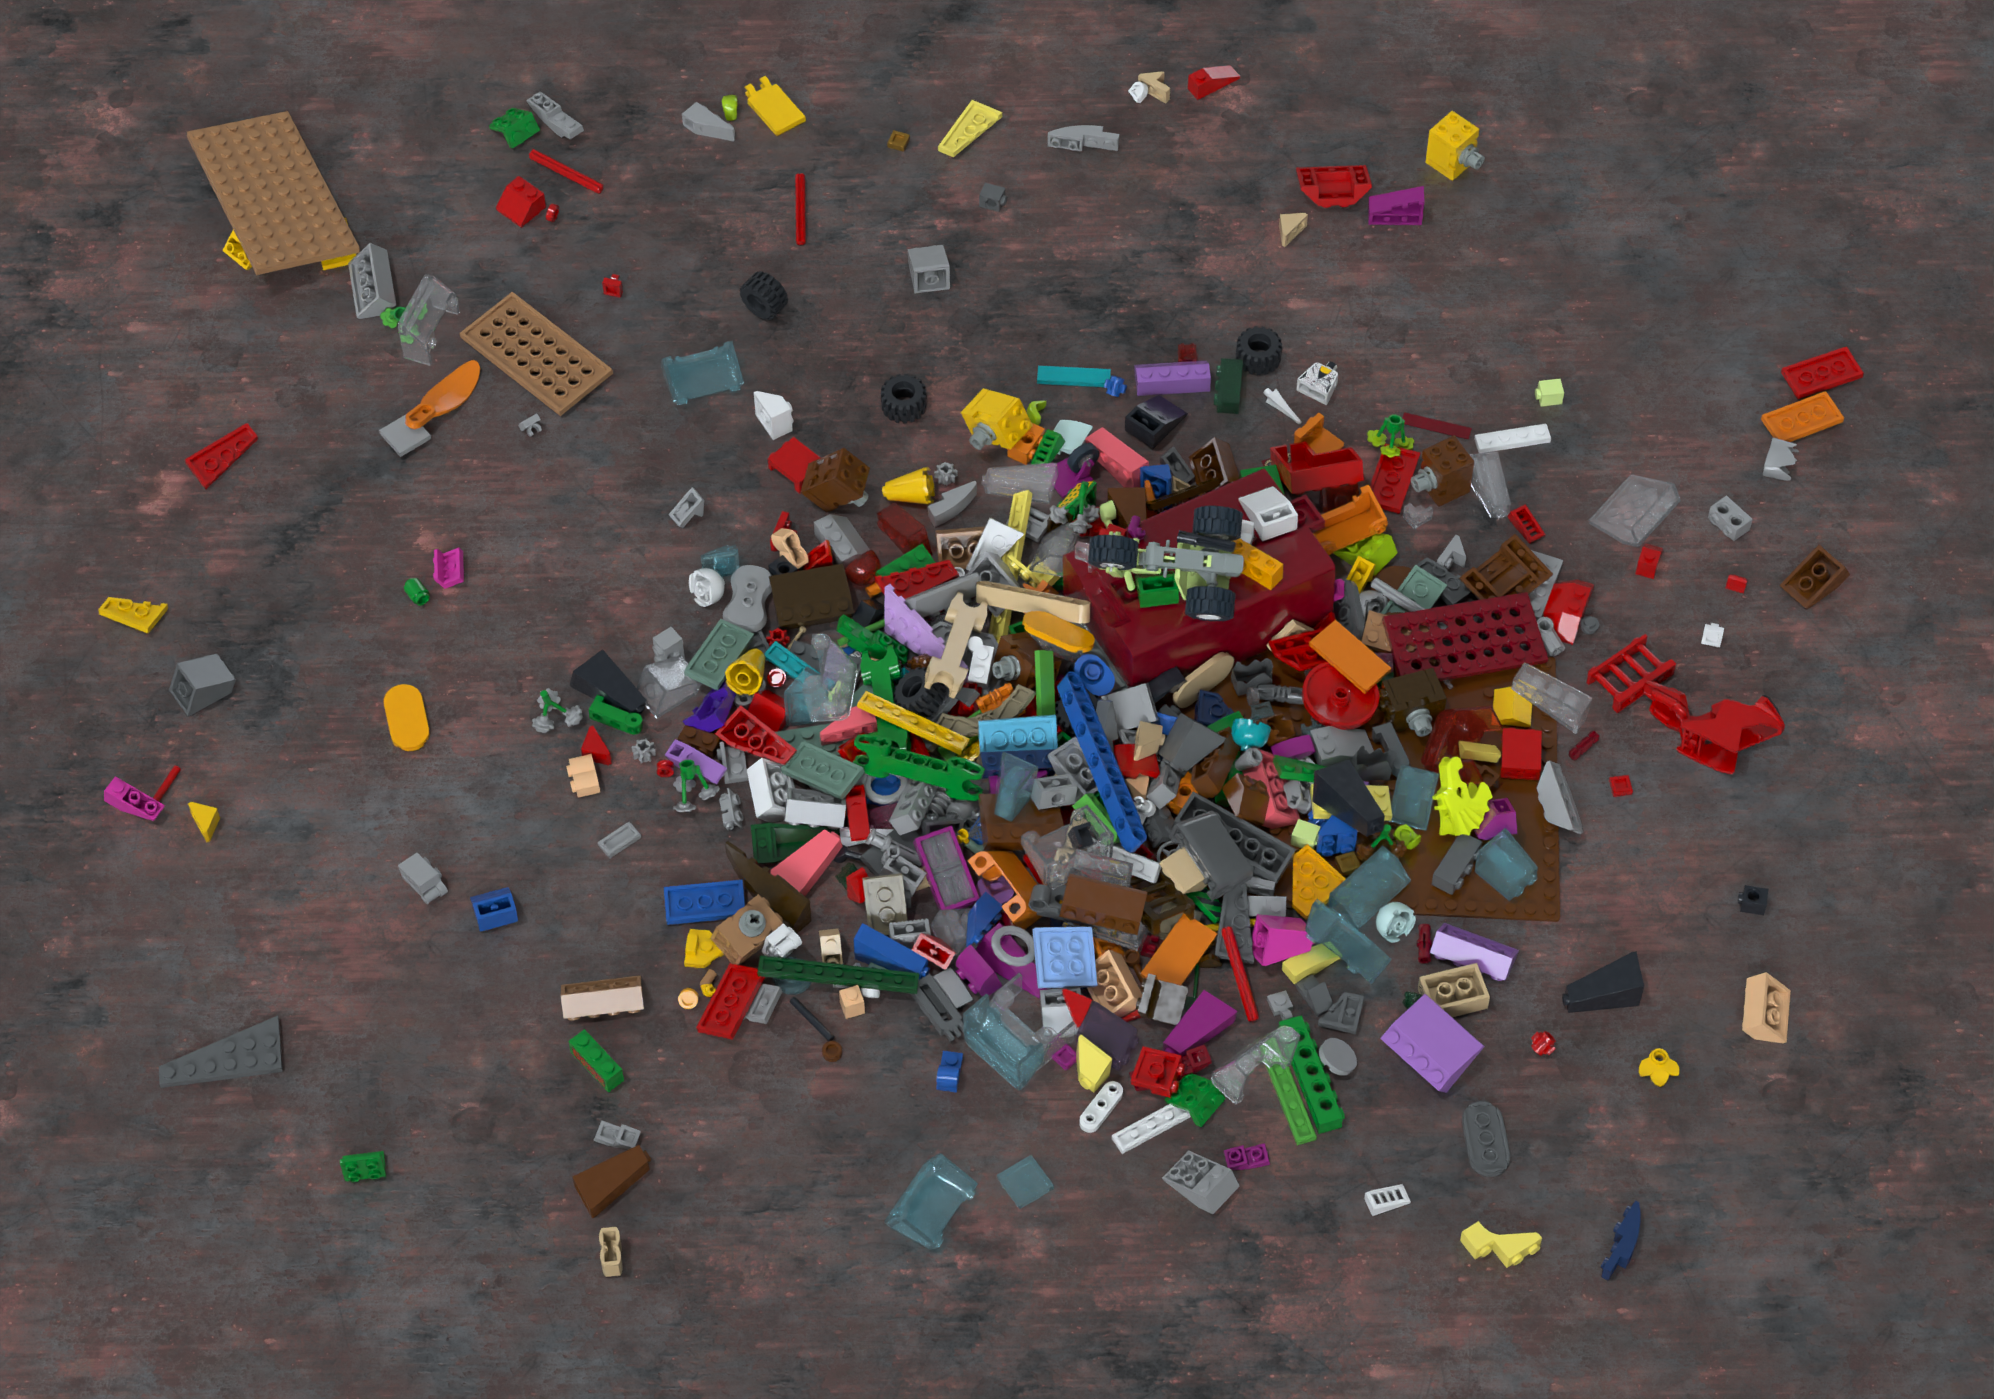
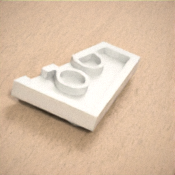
M989 518L966 570L970 571L986 551L997 554L1001 558L1024 533Z

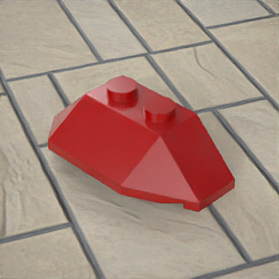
M1575 579L1553 585L1543 617L1553 621V629L1562 642L1574 644L1594 584Z
M1325 628L1268 641L1274 656L1298 671L1312 669L1321 663L1327 662L1309 646V642Z

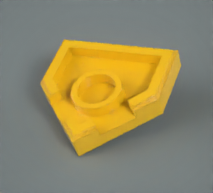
M690 929L685 948V967L706 968L713 960L724 955L710 939L712 933L709 930Z

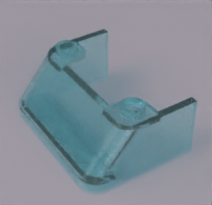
M1318 898L1314 901L1305 927L1306 937L1314 944L1315 942L1322 943L1348 964L1346 966L1348 970L1353 974L1360 973L1372 984L1392 959L1366 935Z
M985 994L963 1013L964 1039L973 1051L1014 1088L1021 1090L1027 1085L1043 1062L1044 1045L1040 1042L1038 1045H1029L1027 1047L1001 1024V1013L995 1007L992 1008L990 1006L989 995Z

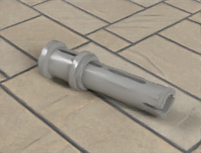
M872 828L867 837L866 844H872L880 848L882 852H886L890 846H896L895 850L897 847L900 850L899 856L920 867L921 862L916 851L892 840L891 836H885L876 832L875 828Z

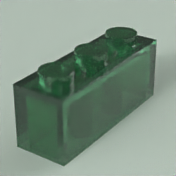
M1221 358V365H1217L1216 376H1220L1219 380L1215 381V391H1218V394H1214V405H1217V413L1239 414L1243 360Z

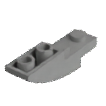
M542 92L533 95L527 100V103L538 117L561 138L566 136L572 139L584 131L580 123L564 113L559 104Z
M1069 126L1048 132V146L1082 151L1083 146L1118 151L1119 134L1103 132V126Z

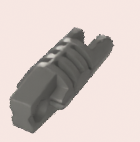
M1258 685L1257 698L1272 702L1282 701V703L1287 702L1289 704H1304L1302 688L1281 687V685Z

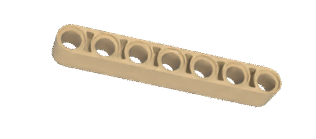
M979 581L976 583L977 603L981 604L984 601L990 606L1024 613L1043 611L1074 623L1090 622L1089 601L989 581Z

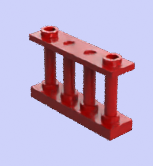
M1646 634L1640 638L1636 637L1621 651L1588 671L1586 683L1590 685L1597 680L1614 697L1612 709L1616 713L1645 695L1643 692L1646 680L1660 684L1674 675L1676 663L1672 659L1666 663L1661 662L1646 648L1648 638ZM1637 652H1641L1656 669L1652 672H1647L1632 656ZM1626 661L1642 679L1638 682H1633L1618 665ZM1612 671L1628 689L1619 692L1604 675Z

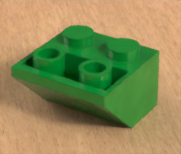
M1167 571L1166 578L1163 577V572L1155 575H1135L1140 608L1179 603V588L1174 579V571Z

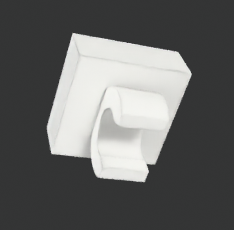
M1711 623V625L1705 624L1701 644L1720 647L1724 628L1719 627V624Z

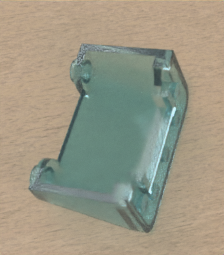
M733 341L723 343L724 346L719 347V349L717 346L713 350L681 358L677 356L674 361L671 359V356L662 358L660 365L673 403L683 405L688 403V400L726 390L734 392L741 389L740 386L744 384Z
M939 1153L923 1164L886 1217L884 1223L930 1250L933 1248L937 1249L944 1240L942 1238V1230L959 1205L966 1199L970 1201L976 1193L974 1189L978 1183Z

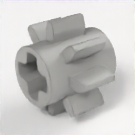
M944 462L941 465H937L934 477L938 478V483L946 486L952 482L955 483L957 470L954 469V464Z
M647 738L640 741L636 740V746H632L634 760L638 759L641 763L651 762L652 756H656L654 742L650 743L647 741Z

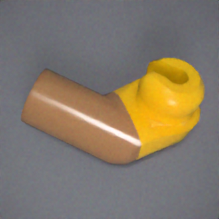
M711 969L708 970L700 982V988L706 997H712L716 991L712 982L717 973Z

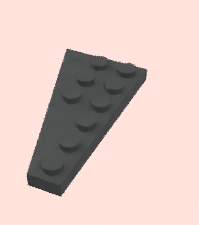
M275 1016L159 1066L160 1087L165 1088L283 1072L279 1017Z

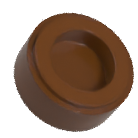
M836 1041L826 1042L822 1047L823 1058L829 1062L838 1061L842 1057V1046Z

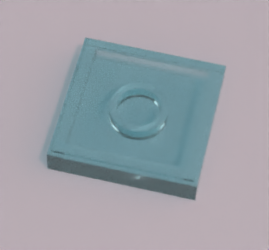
M1032 1155L997 1175V1179L1019 1209L1054 1189V1185Z

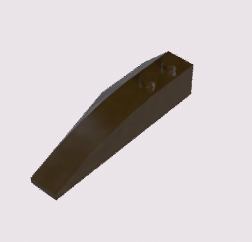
M729 841L725 842L726 855L740 880H743V885L753 898L758 894L761 898L764 897L769 902L772 911L778 913L787 928H792L796 934L811 922L810 900L778 874L775 877L771 875V870L768 867L764 866L761 868L756 859L753 857L748 859L744 851Z

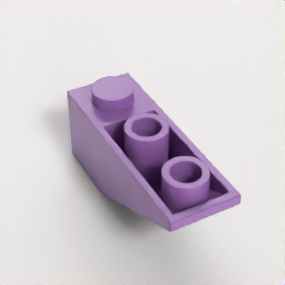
M676 739L665 754L678 768H680L679 764L681 761L693 760L695 766H700L704 779L716 785L727 770L725 766Z

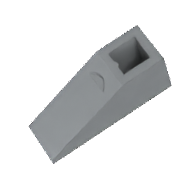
M696 102L682 113L683 125L693 133L735 141L734 127L730 123L723 121L718 115L713 114L706 106Z

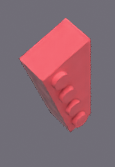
M1103 427L1085 438L1086 443H1092L1098 449L1099 457L1097 461L1124 488L1141 487L1140 467L1149 466V461Z

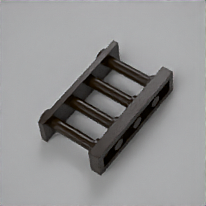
M1211 478L1146 502L1148 510L1159 514L1164 512L1165 507L1168 505L1172 507L1182 504V500L1187 498L1188 500L1194 499L1201 493L1215 490L1221 484L1219 479Z
M1161 867L1156 884L1141 889L1146 891L1147 895L1160 890L1167 894L1150 902L1145 901L1141 923L1153 936L1160 933V924L1163 920L1184 913L1190 920L1194 919V901L1175 888V883L1163 873V868ZM1119 872L1112 875L1113 884L1133 888V885L1146 881L1137 876L1126 879ZM1171 901L1177 905V907L1159 914L1153 911L1154 908Z

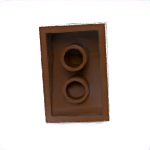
M1818 545L1779 586L1805 609H1808L1837 589L1850 576V573L1845 566Z

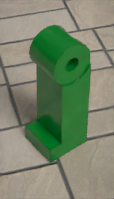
M597 695L589 708V719L633 735L640 733L643 729L641 715L638 713H628L604 703V697Z

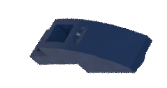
M1636 1200L1632 1207L1627 1206L1623 1213L1625 1218L1622 1222L1618 1221L1613 1229L1615 1233L1613 1241L1615 1243L1610 1251L1612 1255L1610 1258L1606 1257L1600 1267L1603 1269L1601 1277L1609 1281L1618 1265L1626 1269L1633 1255L1641 1222L1640 1205Z

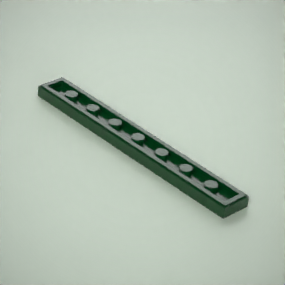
M760 955L758 976L851 987L858 985L860 988L917 994L920 973L763 955Z

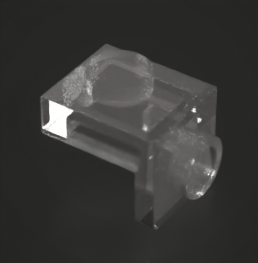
M1077 541L1075 545V558L1088 562L1090 544ZM1088 563V572L1092 573L1095 566Z

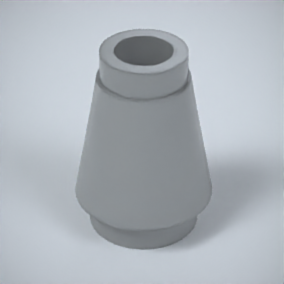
M1248 748L1235 761V768L1238 771L1258 766L1262 761V754L1257 748Z

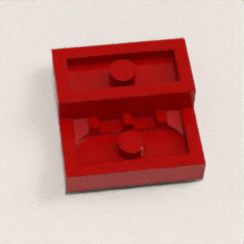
M1135 744L1114 745V756L1123 776L1134 779L1139 774L1153 778L1158 777L1160 771L1156 754L1136 761L1134 760Z

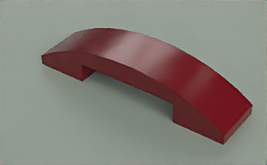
M1205 1044L1186 1051L1187 1055L1182 1056L1185 1069L1182 1076L1178 1075L1177 1081H1180L1188 1074L1199 1072L1212 1063ZM1134 1071L1129 1072L1131 1078ZM1134 1085L1136 1091L1149 1090Z

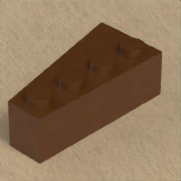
M1230 726L1217 732L1226 738L1225 741L1193 766L1191 784L1198 794L1206 799L1215 797L1221 791L1240 748L1233 741Z

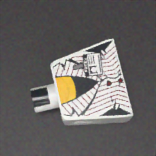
M1331 361L1326 366L1320 363L1313 364L1298 378L1297 391L1327 405L1338 383L1337 365Z

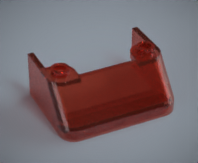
M1493 707L1456 708L1440 712L1421 758L1423 767L1440 777L1439 764L1443 757H1449L1450 759L1452 757L1460 758L1459 741L1477 743L1483 737L1485 731L1502 730L1503 726ZM1473 759L1461 760L1463 767L1458 772L1462 782L1466 784L1470 782L1480 784L1484 781Z

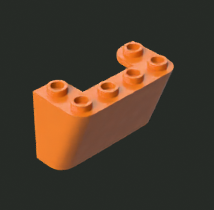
M981 851L967 860L979 877L982 875L985 880L991 882L1003 875L1017 895L1001 907L1015 925L1025 930L1042 917L1029 907L1032 888L1038 884L1012 851ZM1014 903H1018L1021 906L1016 914L1010 912V907Z

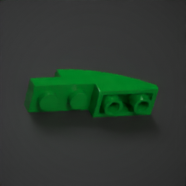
M844 614L839 618L836 631L848 638V646L861 653L868 650L870 657L881 660L886 656L888 645L893 644L900 664L906 663L909 649L893 640L880 630L875 633L870 632Z

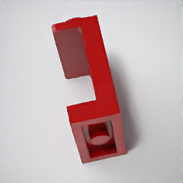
M793 437L786 441L776 452L770 454L768 457V469L771 471L777 469L794 483L795 490L800 494L808 463L821 457Z
M1503 728L1501 736L1502 760L1500 778L1539 780L1541 773L1542 731Z

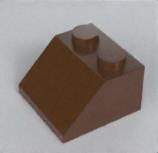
M1235 774L1222 787L1235 816L1259 826L1264 824L1270 799L1266 790L1267 786L1261 780L1257 781L1247 775Z

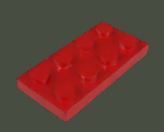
M1847 346L1783 367L1781 370V374L1797 399L1863 378L1864 372Z
M1397 447L1401 450L1400 456L1388 457L1381 454L1370 483V488L1382 509L1400 514L1411 484V477L1415 473L1421 453Z
M729 964L696 1027L699 1033L734 1039L765 977L758 976V969Z

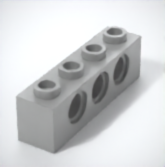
M913 779L908 780L889 820L899 835L919 829L938 786Z

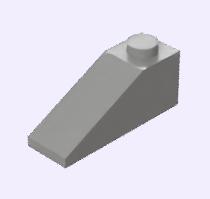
M1247 896L1249 917H1256L1257 914L1286 917V897Z

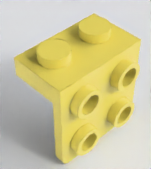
M1011 554L1008 556L1011 561L1010 566L1015 571H1020L1019 576L1026 583L1030 581L1029 584L1034 588H1037L1042 580L1052 586L1060 578L1053 569L1038 557L1028 567H1025Z

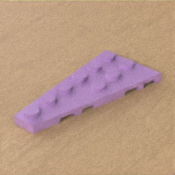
M891 584L885 586V632L919 656L925 653L941 659L945 648V641L941 637L937 638L932 633V627L915 609L910 610L905 604L906 600L902 596L898 597L893 592L895 588ZM961 660L960 666L968 669L965 662ZM968 673L964 683L968 682Z

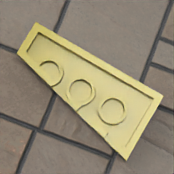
M971 100L939 144L938 151L955 157L1001 119L1003 113Z

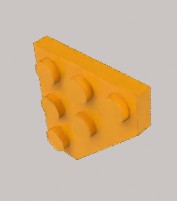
M1308 844L1293 856L1292 908L1307 920L1349 886V881Z

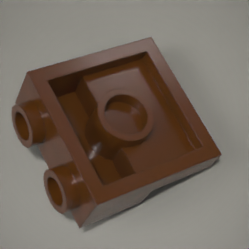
M685 725L678 736V741L693 747L711 759H714L717 749H720V742H723L715 735L720 728L709 733Z

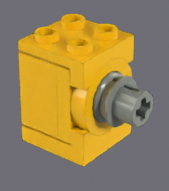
M1451 111L1429 130L1425 163L1452 181L1469 166L1476 170L1479 169L1485 160V157L1478 153L1479 149L1477 148L1476 139L1479 136V128L1454 111Z
M984 388L961 412L972 434L969 442L978 450H981L985 445L1000 444L1001 447L1011 450L1033 426L1020 398Z

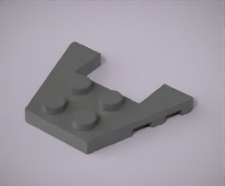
M945 685L946 696L943 699L942 705L939 706V709L933 715L927 716L926 719L937 723L941 714H948L958 700L970 707L980 693L975 689L962 687L955 698L949 697V688ZM922 738L926 747L933 753L938 745Z

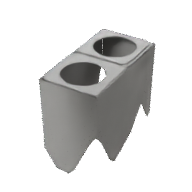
M1772 438L1764 464L1763 476L1784 481L1791 480V477L1788 475L1789 471L1785 466L1793 465L1797 461L1792 452H1799L1793 448L1797 444Z

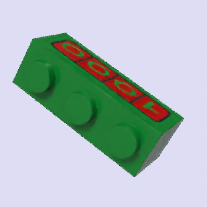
M585 1029L569 1040L571 1054L608 1093L624 1081L622 1068Z

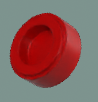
M550 204L546 213L547 221L554 222L559 214L558 205Z

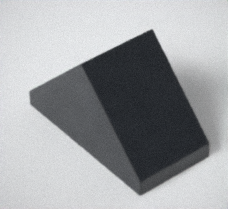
M875 599L861 600L852 619L861 626L867 627L878 622L885 615V606Z

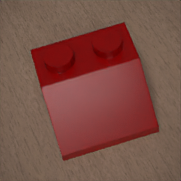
M518 176L506 186L496 206V210L522 228L546 208L543 192Z

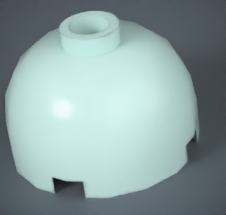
M1391 902L1379 910L1376 918L1377 930L1383 938L1391 943L1400 941L1397 937L1403 933L1407 936L1414 927L1416 917L1413 915L1414 911L1400 902Z

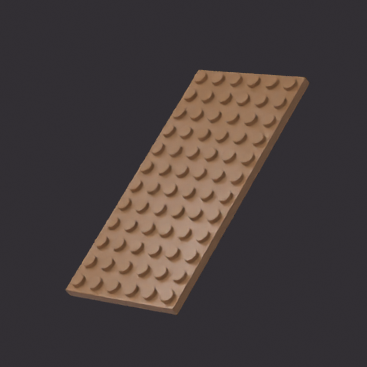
M288 111L187 132V138L256 275L359 253L360 247Z

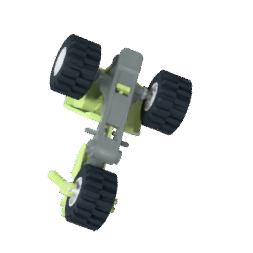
M1224 506L1198 507L1194 509L1192 533L1199 532V535L1229 541L1241 538L1243 514L1236 509ZM1112 531L1109 532V535H1097L1090 538L1088 563L1098 567L1100 570H1106V573L1113 577H1125L1128 590L1133 591L1135 589L1131 572L1155 575L1160 574L1161 569H1163V577L1166 578L1167 569H1175L1174 579L1183 600H1186V615L1205 621H1227L1234 618L1236 594L1228 590L1229 579L1231 577H1238L1243 571L1244 558L1242 555L1202 546L1194 547V545L1178 543L1177 548L1169 547L1170 540H1166V547L1160 546V543L1149 542L1146 549H1138L1139 539L1124 537L1120 532L1113 533ZM1164 553H1170V556H1164Z

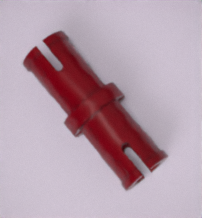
M1424 923L1418 926L1419 939L1416 945L1418 947V962L1427 964L1431 961V926Z

